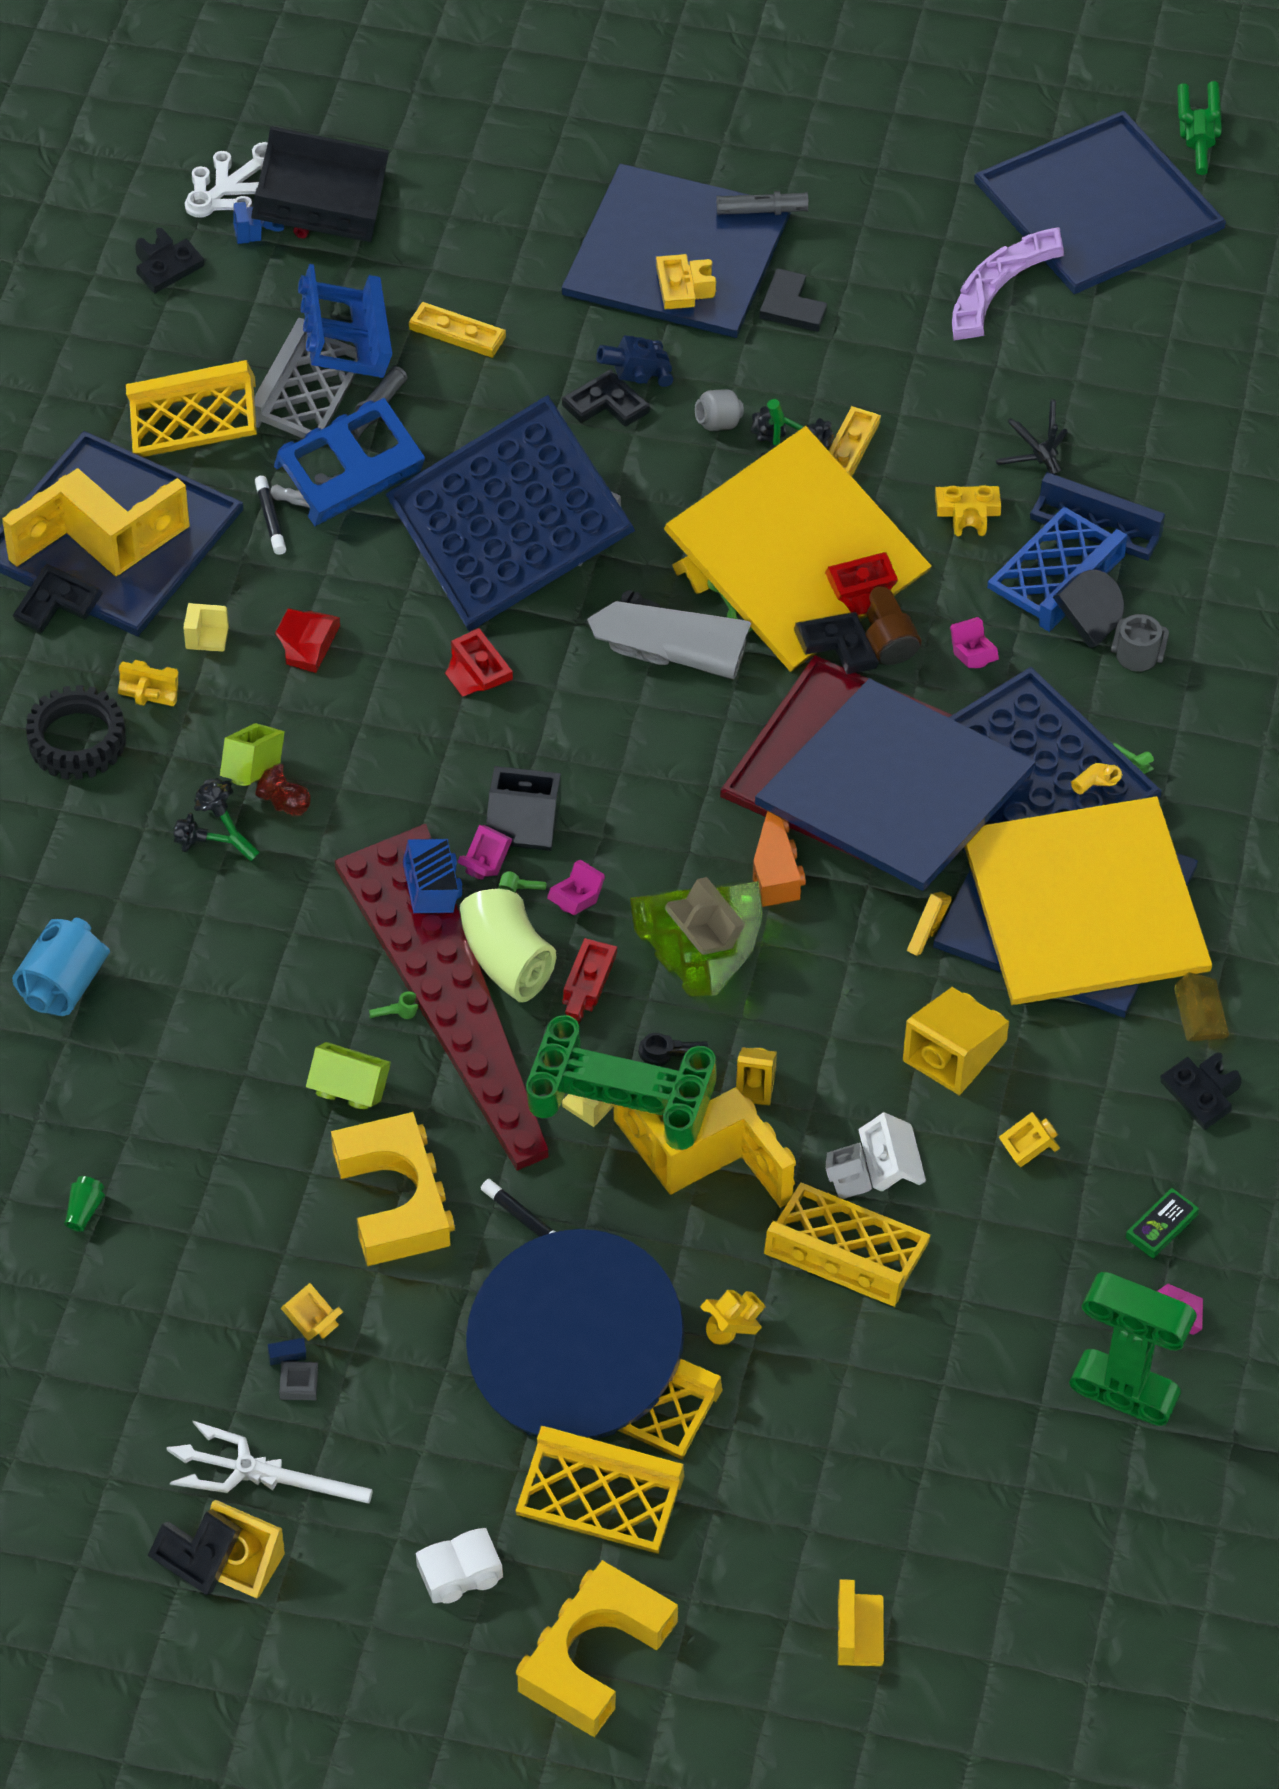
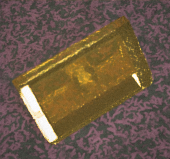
M1188 972L1175 984V993L1186 1039L1188 1041H1203L1227 1038L1229 1033L1216 979Z

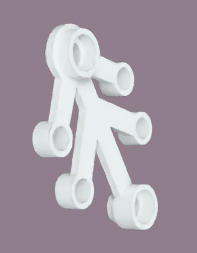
M262 142L255 145L252 149L253 159L229 177L228 170L232 166L230 153L226 151L216 152L213 156L216 169V186L209 191H206V185L210 183L209 169L202 166L194 168L192 170L194 191L189 193L185 201L186 212L194 217H206L215 210H233V203L246 202V207H252V200L247 196H239L236 199L220 198L224 195L255 194L259 182H242L259 169L262 170L268 143Z

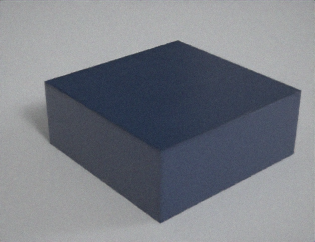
M304 1338L268 1344L270 1366L281 1364L282 1361L295 1362L306 1360Z

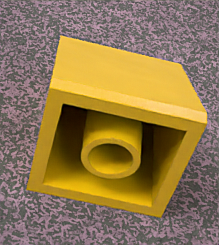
M951 987L906 1021L903 1061L960 1096L1007 1041L1009 1021L998 1011L990 1010L978 1003L971 995Z

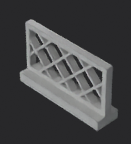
M298 318L254 396L256 427L259 428L261 423L264 422L304 439L311 430L303 427L301 422L315 419L318 428H321V430L328 427L356 373L335 369L321 371L319 366L311 365L310 352L306 351L308 336L307 332L303 331L304 319ZM324 337L325 343L323 346L326 351L321 352L320 355L334 358L347 355L354 358V361H358L356 347L336 339ZM310 363L314 373L300 376L297 366ZM338 375L342 384L329 387L325 378ZM318 380L322 389L308 392L304 383ZM298 385L302 394L288 397L285 388ZM327 397L330 406L317 409L313 400ZM306 402L310 411L296 414L292 405ZM286 407L290 416L280 418L271 413L274 409Z

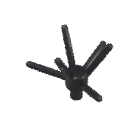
M1055 399L1050 401L1048 440L1039 444L1020 422L1010 418L1008 423L1033 448L1034 453L999 458L996 460L997 465L1038 460L1039 464L1044 463L1051 474L1055 475L1062 471L1055 458L1059 455L1056 448L1064 439L1068 430L1063 429L1056 437L1058 425L1055 424Z

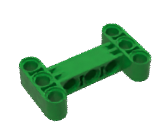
M560 1015L553 1018L548 1024L526 1084L528 1107L530 1112L538 1118L552 1117L558 1112L566 1093L662 1115L666 1143L676 1150H684L695 1143L717 1078L716 1057L714 1052L708 1047H692L685 1053L678 1071L581 1049L578 1021L569 1015Z
M1100 1272L1096 1275L1082 1303V1310L1090 1318L1113 1327L1109 1354L1095 1349L1084 1350L1069 1384L1075 1392L1086 1398L1157 1426L1166 1425L1181 1395V1389L1174 1381L1150 1371L1155 1344L1169 1350L1182 1349L1197 1318V1314L1190 1305L1115 1274Z

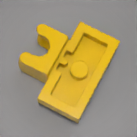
M686 254L656 257V269L665 310L695 307L696 299H707L715 296L716 278L712 276L711 260L690 261L689 265Z
M999 486L935 487L937 517H953V529L956 536H961L962 529L968 526L976 528L978 535L984 536L987 531V516H1001Z

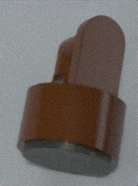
M875 587L869 596L871 604L866 614L871 626L868 628L866 636L880 664L895 665L902 663L915 655L921 646V638L910 616L902 613L893 593L886 587Z

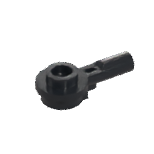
M650 1033L640 1042L638 1054L645 1063L660 1066L669 1062L672 1056H684L692 1047H708V1042H681L680 1040H672L669 1035Z

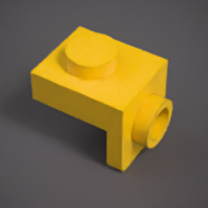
M311 1283L307 1284L280 1308L308 1341L318 1334L322 1339L339 1326L335 1319L343 1313L339 1306L333 1310Z

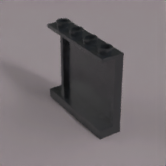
M270 126L268 144L258 188H256L251 218L371 242L389 150Z

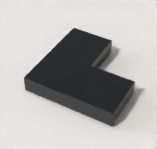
M777 268L760 309L759 318L819 332L827 312V303L800 297L806 284V275Z
M611 369L562 398V406L580 423L606 409L626 427L650 413V405L623 380L618 379V376Z
M46 563L12 616L15 621L42 633L59 607L86 620L103 593L100 588Z
M856 612L795 624L794 632L805 655L835 649L846 674L877 669L879 661Z
M213 1509L206 1511L194 1538L172 1523L166 1522L161 1525L148 1556L207 1595L214 1591L242 1528Z

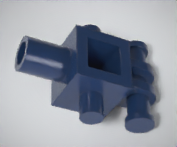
M624 335L618 347L600 345L597 349V363L615 366L618 379L647 384L651 376L658 377L659 385L662 387H667L673 383V376L670 374L672 366L667 352L663 350L661 341Z

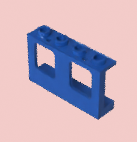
M309 264L306 275H301L299 279L298 293L302 294L300 309L301 313L305 314L303 331L307 332L308 336L306 351L310 352L311 365L384 378L392 357V348L381 278L368 275L363 290L316 282L314 265ZM319 299L347 304L350 307L352 322L348 323L321 318ZM324 337L352 342L356 346L358 361L320 355L325 343Z
M382 398L376 402L371 400L364 403L357 412L349 416L343 414L337 417L331 425L322 430L321 428L311 430L304 439L296 443L291 441L284 444L278 450L274 467L276 470L281 467L286 470L310 506L309 519L314 526H317L421 472L425 456L386 399ZM381 416L397 439L398 444L375 457H368L351 431ZM328 444L343 465L345 472L323 484L316 485L311 481L297 459Z

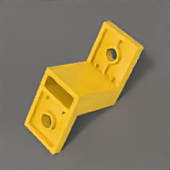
M78 468L68 475L62 476L56 483L44 491L35 494L31 500L19 508L13 509L7 516L2 518L8 560L16 567L67 533L115 577L190 527L186 485L178 478L167 485L161 486L156 493L144 501L136 503L127 512Z
M736 1087L709 1101L695 1143L684 1150H676L666 1143L662 1115L614 1105V1121L670 1195L742 1157L780 1208L785 1206L792 1197L793 1186L795 1185L794 1166H796L794 1155L789 1148L781 1146L776 1139L772 1126L768 1122L763 1123L757 1115L752 1100L749 1097L744 1098Z

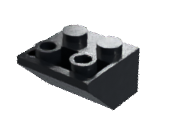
M494 766L489 791L486 826L512 838L510 846L552 851L561 802V773Z

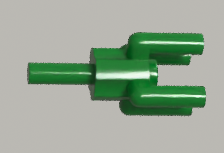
M1211 81L1207 84L1208 108L1196 109L1194 111L1191 110L1189 85L1183 83L1177 86L1180 136L1186 139V146L1195 150L1196 173L1198 175L1208 173L1207 150L1215 145L1216 138L1220 137L1222 133L1219 83L1216 81Z

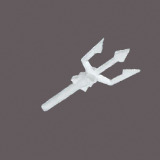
M193 1420L194 1425L208 1441L216 1437L238 1444L237 1460L194 1451L190 1444L166 1447L168 1452L184 1463L196 1460L234 1469L233 1473L224 1483L199 1480L196 1474L172 1481L170 1485L228 1493L242 1480H251L257 1485L262 1482L271 1490L275 1488L277 1483H282L368 1504L372 1498L373 1490L283 1469L282 1459L266 1461V1457L254 1459L250 1455L246 1437Z

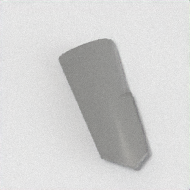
M615 601L587 619L595 639L609 642L610 648L619 654L658 665H667L671 661L733 680L737 675L746 647V636L751 626V622L618 601Z

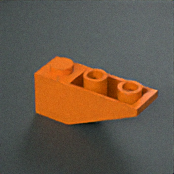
M767 811L753 860V884L761 907L800 900L801 886L806 884L802 865L797 866L795 859H797L794 839L789 840L787 833H789L788 821Z

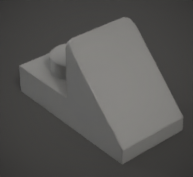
M861 1142L827 1152L825 1169L829 1181L834 1183L839 1198L845 1199L872 1189Z

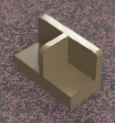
M707 877L696 880L686 899L671 901L665 906L667 913L703 955L732 949L746 925Z

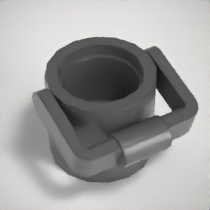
M1135 614L1120 619L1117 624L1111 652L1116 653L1119 663L1126 669L1140 672L1149 670L1155 666L1156 662H1163L1169 630L1161 626L1153 617L1145 614Z

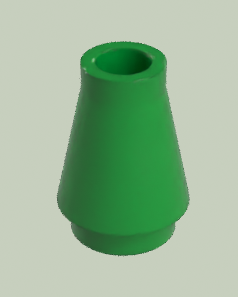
M79 1176L77 1181L71 1184L67 1217L64 1222L67 1228L77 1232H84L87 1223L105 1197L103 1193L105 1187L100 1181L87 1176Z

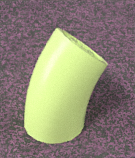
M504 889L482 890L466 897L460 904L461 922L468 945L478 963L504 992L518 1002H527L534 998L549 980L557 957L555 948L542 939L532 927L525 911L523 899L519 894Z

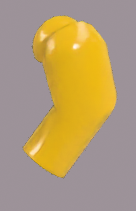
M1095 763L1071 781V787L1077 794L1081 795L1093 785L1114 786L1120 781L1122 771L1116 765Z

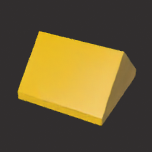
M214 1500L210 1510H215L242 1528L218 1582L254 1598H259L285 1555L282 1528L218 1500Z

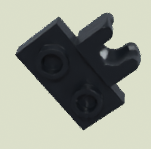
M162 228L156 229L158 237L155 244H150L144 238H139L135 246L136 255L142 261L141 264L136 266V273L154 294L204 266V258L187 238L173 245V240Z
M1219 1052L1202 1062L1200 1068L1189 1057H1186L1160 1076L1161 1083L1203 1130H1206L1232 1111V1104L1226 1098L1236 1092L1241 1086V1076L1237 1070H1233L1226 1075L1220 1074L1223 1072L1224 1067L1222 1063L1223 1055Z

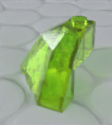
M759 881L714 885L746 924L732 949L705 955L701 954L665 910L668 902L686 899L692 888L630 897L634 931L642 940H648L656 949L654 955L669 973L675 972L684 982L682 988L689 996L717 995L754 950L763 917Z

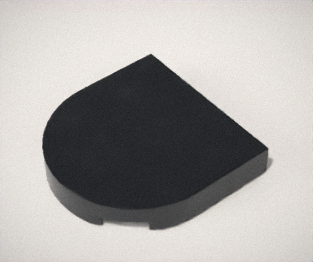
M1087 570L1075 575L1053 596V599L1089 648L1097 646L1117 626L1124 611V601L1119 586L1111 576L1099 570Z

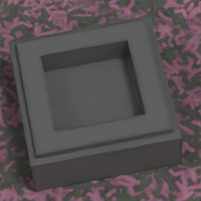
M282 1361L279 1389L280 1400H317L318 1362Z

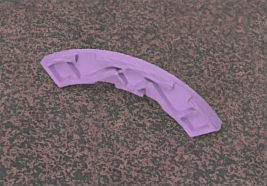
M1059 227L1022 237L1021 242L1008 248L1006 246L1000 248L977 266L960 290L961 294L954 305L952 317L954 341L984 336V319L987 308L998 290L1013 276L1042 261L1064 256Z

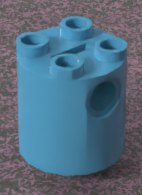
M74 918L72 921L51 919L13 975L14 987L24 998L26 1004L33 1010L55 1016L69 1015L110 954L109 948L90 932V925L83 919Z

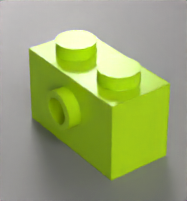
M254 723L225 737L220 776L231 779V782L236 785L249 786L251 783L265 778L267 775L280 769L285 731Z
M325 1042L315 1047L306 1087L316 1090L315 1094L319 1097L326 1099L340 1097L349 1100L348 1105L354 1108L368 1109L382 1100L391 1062Z

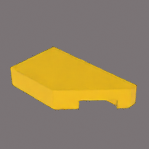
M943 892L930 895L907 948L908 952L916 956L921 955L929 936H934L940 928L952 896Z

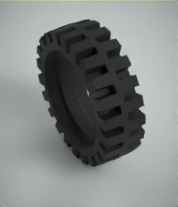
M76 685V691H71L70 686H65L61 694L57 689L50 691V699L45 695L39 699V705L35 703L31 708V713H28L26 734L32 758L35 763L38 762L39 767L43 771L48 769L49 774L55 777L59 771L62 779H69L70 774H74L75 780L83 779L82 773L86 772L89 778L96 776L97 768L101 773L107 771L108 763L113 766L117 762V756H121L124 751L126 730L122 710L113 697L109 699L108 693L103 690L98 694L95 687L90 686L87 692H85L84 685ZM74 713L90 714L101 718L108 726V733L101 742L92 748L81 751H62L50 746L44 739V732L51 723L60 717Z

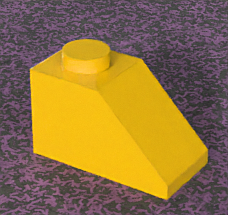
M742 1047L738 1055L736 1088L744 1098L749 1097L754 1104L770 1106L776 1073L777 1052L768 1051L764 1048Z

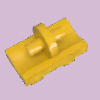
M134 660L132 663L121 662L119 665L120 680L118 694L135 698L137 705L144 706L147 701L174 707L177 702L178 691L177 669L165 667L162 670L150 668L146 662Z
M727 1290L719 1300L706 1299L700 1307L704 1312L712 1314L706 1325V1333L709 1340L714 1344L725 1345L734 1339L736 1333L756 1335L762 1328L756 1318L766 1306L755 1293L746 1291L741 1296L734 1290Z

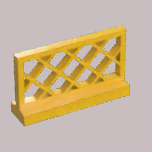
M247 360L126 384V395L130 401L133 453L146 457L257 435L253 388L256 387V380ZM245 389L246 394L237 404L228 398L233 391ZM203 397H216L217 399L207 410L198 405ZM173 403H186V406L177 416L168 411ZM225 403L233 409L222 420L215 416L214 413ZM154 408L156 411L147 422L139 418V410ZM195 409L203 415L191 426L183 420ZM239 413L246 416L248 420V426L234 428L230 424ZM165 415L172 422L161 432L153 426ZM209 419L219 424L212 433L204 434L199 431ZM179 425L188 430L182 439L173 440L169 437ZM149 431L158 436L152 445L141 447V440Z
M800 1182L776 1222L773 1221L769 1226L764 1254L895 1307L901 1297L902 1288L930 1241L931 1234ZM802 1197H806L816 1201L819 1207L803 1210L800 1200ZM843 1212L848 1214L851 1220L836 1223L832 1214ZM820 1216L825 1217L828 1225L812 1228L808 1220ZM801 1221L805 1230L797 1231L785 1225ZM875 1225L882 1228L884 1233L868 1236L864 1227ZM856 1229L861 1238L845 1242L841 1232ZM833 1234L838 1244L832 1245L817 1237ZM907 1238L918 1244L916 1247L901 1250L897 1240ZM889 1242L894 1252L878 1255L873 1245ZM866 1247L870 1257L864 1258L850 1251ZM899 1261L902 1271L898 1272L883 1264Z
M680 1359L676 1374L668 1384L670 1394L659 1397V1401L654 1406L673 1401L678 1417L658 1423L652 1408L649 1412L654 1425L638 1429L630 1423L618 1431L682 1460L713 1401L716 1402L722 1392L721 1376ZM673 1386L680 1390L675 1392ZM689 1395H694L703 1400L698 1410L684 1415L678 1399ZM692 1420L690 1426L687 1427L686 1422ZM682 1424L685 1435L679 1446L664 1440L661 1430ZM657 1432L658 1437L652 1435L651 1433Z
M541 1425L537 1437L538 1444L515 1510L516 1515L659 1554L678 1490H681L685 1477L683 1464ZM543 1456L557 1459L564 1470L545 1479L539 1469ZM566 1462L571 1463V1464H574V1465L568 1467L567 1464H566ZM584 1467L593 1469L599 1480L580 1489L572 1473ZM601 1472L608 1473V1475L603 1477ZM536 1476H538L540 1482L534 1485ZM568 1477L576 1492L557 1501L549 1485ZM619 1477L629 1479L634 1490L616 1499L607 1483ZM637 1482L644 1483V1485L639 1487ZM603 1486L611 1502L592 1511L584 1495ZM654 1487L669 1490L666 1501L654 1508L650 1507L643 1494ZM542 1489H545L553 1503L541 1510L526 1507L530 1495ZM639 1496L647 1511L628 1521L620 1505ZM580 1498L588 1514L577 1520L566 1518L561 1507ZM615 1508L623 1524L612 1530L602 1528L596 1517ZM556 1510L559 1516L551 1513ZM662 1512L660 1521H658L656 1514ZM651 1518L657 1528L653 1542L638 1538L632 1527ZM592 1520L594 1525L587 1524V1522ZM628 1530L630 1535L623 1534L622 1532Z

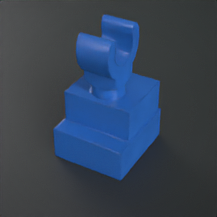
M246 202L233 203V225L237 244L261 241V227L271 229L272 231L284 230V225L252 219L253 207H246Z

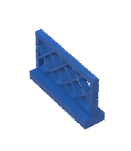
M1063 507L988 581L987 588L1038 617L1039 626L1050 632L1066 616L1053 599V596L1071 578L1087 570H1099L1108 574L1125 557L1127 534L1118 529L1111 534L1068 508ZM1064 520H1067L1075 525L1077 530L1059 531V525ZM1096 537L1103 542L1100 545L1085 546L1084 538ZM1079 539L1080 547L1063 548L1062 540ZM1056 540L1057 549H1040V544L1043 541ZM1081 555L1083 557L1081 564H1066L1065 557ZM1060 557L1061 566L1044 567L1043 559ZM1037 559L1039 567L1021 569L1020 563L1023 560ZM1063 574L1064 581L1062 583L1047 584L1046 576ZM1041 576L1042 585L1025 586L1023 578ZM1018 578L1020 586L1007 587L1001 584L1004 579ZM1044 593L1045 600L1040 605L1027 599V595Z

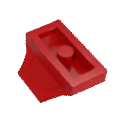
M886 552L829 566L825 571L837 599L842 601L851 613L856 612L857 616L867 613L871 604L869 596L875 587L882 586L891 590L898 581Z
M288 608L275 632L285 649L286 665L317 673L340 628V617L313 611L302 612Z
M480 628L451 641L452 658L445 674L462 697L476 691H485L513 680V671Z

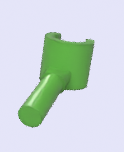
M1113 744L1144 774L1154 770L1149 764L1154 761L1150 752L1146 751L1136 756L1119 744Z
M507 871L501 876L498 889L510 890L516 893L517 889L546 890V882L519 879L516 873Z
M409 991L404 992L400 995L398 1003L369 1010L370 1018L389 1014H398L404 1019L413 1018L418 1009V1005L413 1004L415 1003L416 994Z

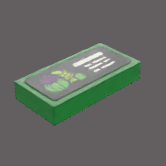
M1171 1188L1126 1232V1239L1154 1259L1198 1216L1199 1208Z

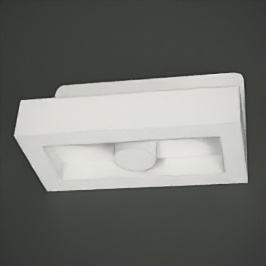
M883 1112L858 1129L874 1189L883 1192L902 1178L918 1185L926 1181L913 1128L910 1123Z

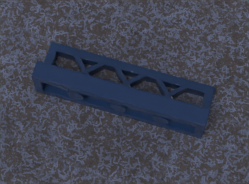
M1046 472L1042 479L1040 496L1030 513L1031 520L1046 525L1056 514L1050 515L1042 512L1041 510L1045 504L1056 507L1059 511L1066 507L1101 528L1110 526L1127 534L1125 553L1147 561L1162 536L1165 513ZM1064 520L1059 525V530L1062 531L1077 530L1076 526L1067 520ZM1096 537L1085 538L1099 544L1103 542ZM1141 537L1149 540L1146 548L1133 544L1130 539Z

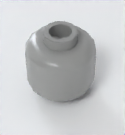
M729 389L708 390L701 395L695 404L696 420L708 431H722L735 428L744 412L742 401Z

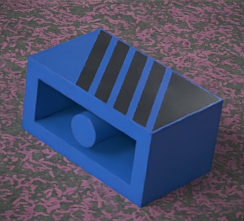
M408 839L403 858V867L413 913H453L456 900L462 897V881L460 878H456V854L450 852L448 839Z

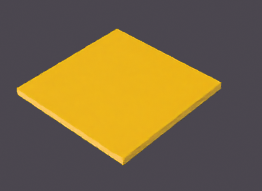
M807 426L797 431L669 521L664 527L669 536L745 621L751 622L750 627L790 672L816 654H804L794 632L796 623L851 613L846 605L837 599L828 581L825 571L829 566L886 552L898 578L897 583L890 590L894 596L927 573L931 568V564ZM867 614L859 615V620L861 621L867 617Z
M1157 796L984 825L964 846L1011 1005L1211 971L1212 962Z

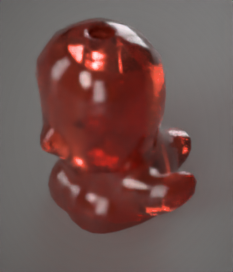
M277 764L267 769L258 782L255 795L263 800H271L276 811L283 810L295 816L304 814L311 804L309 791L298 783L287 781L283 772V764Z

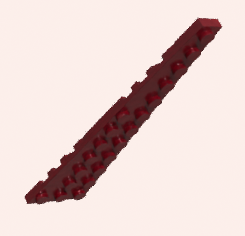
M426 823L335 860L336 871L408 991L416 994V1004L515 1169L518 1171L548 1158L546 1142L536 1116L529 1110L525 1086L478 961L468 945L457 905L455 904L453 913H413L403 867V858L408 839H431Z

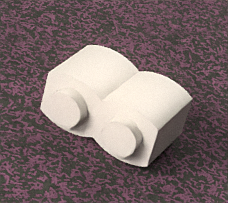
M486 1528L468 1531L451 1541L439 1542L415 1553L417 1567L432 1603L455 1602L466 1591L490 1589L497 1584L498 1580L503 1578L501 1561Z

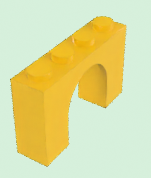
M413 1112L331 1131L332 1151L341 1179L379 1170H392L410 1178L417 1187L413 1197L404 1205L392 1210L357 1218L358 1238L367 1266L450 1246V1232L455 1231L453 1216L450 1210L444 1211L442 1205L443 1202H446L442 1182H435L433 1176L434 1173H437L435 1159L432 1152L426 1154L424 1145L428 1144L426 1131L423 1124L417 1125Z
M603 1560L594 1571L590 1569L586 1572L580 1582V1590L574 1599L568 1598L563 1603L558 1614L559 1619L553 1627L547 1626L543 1630L537 1642V1649L531 1656H524L516 1669L519 1693L592 1737L597 1735L615 1710L616 1691L575 1666L568 1655L572 1642L589 1629L614 1627L628 1633L657 1651L678 1623V1604Z

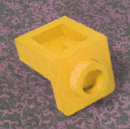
M1033 1112L999 1136L1005 1148L1020 1167L1024 1166L1048 1147L1054 1152L1060 1149L1054 1140L1059 1134L1047 1118L1040 1121Z

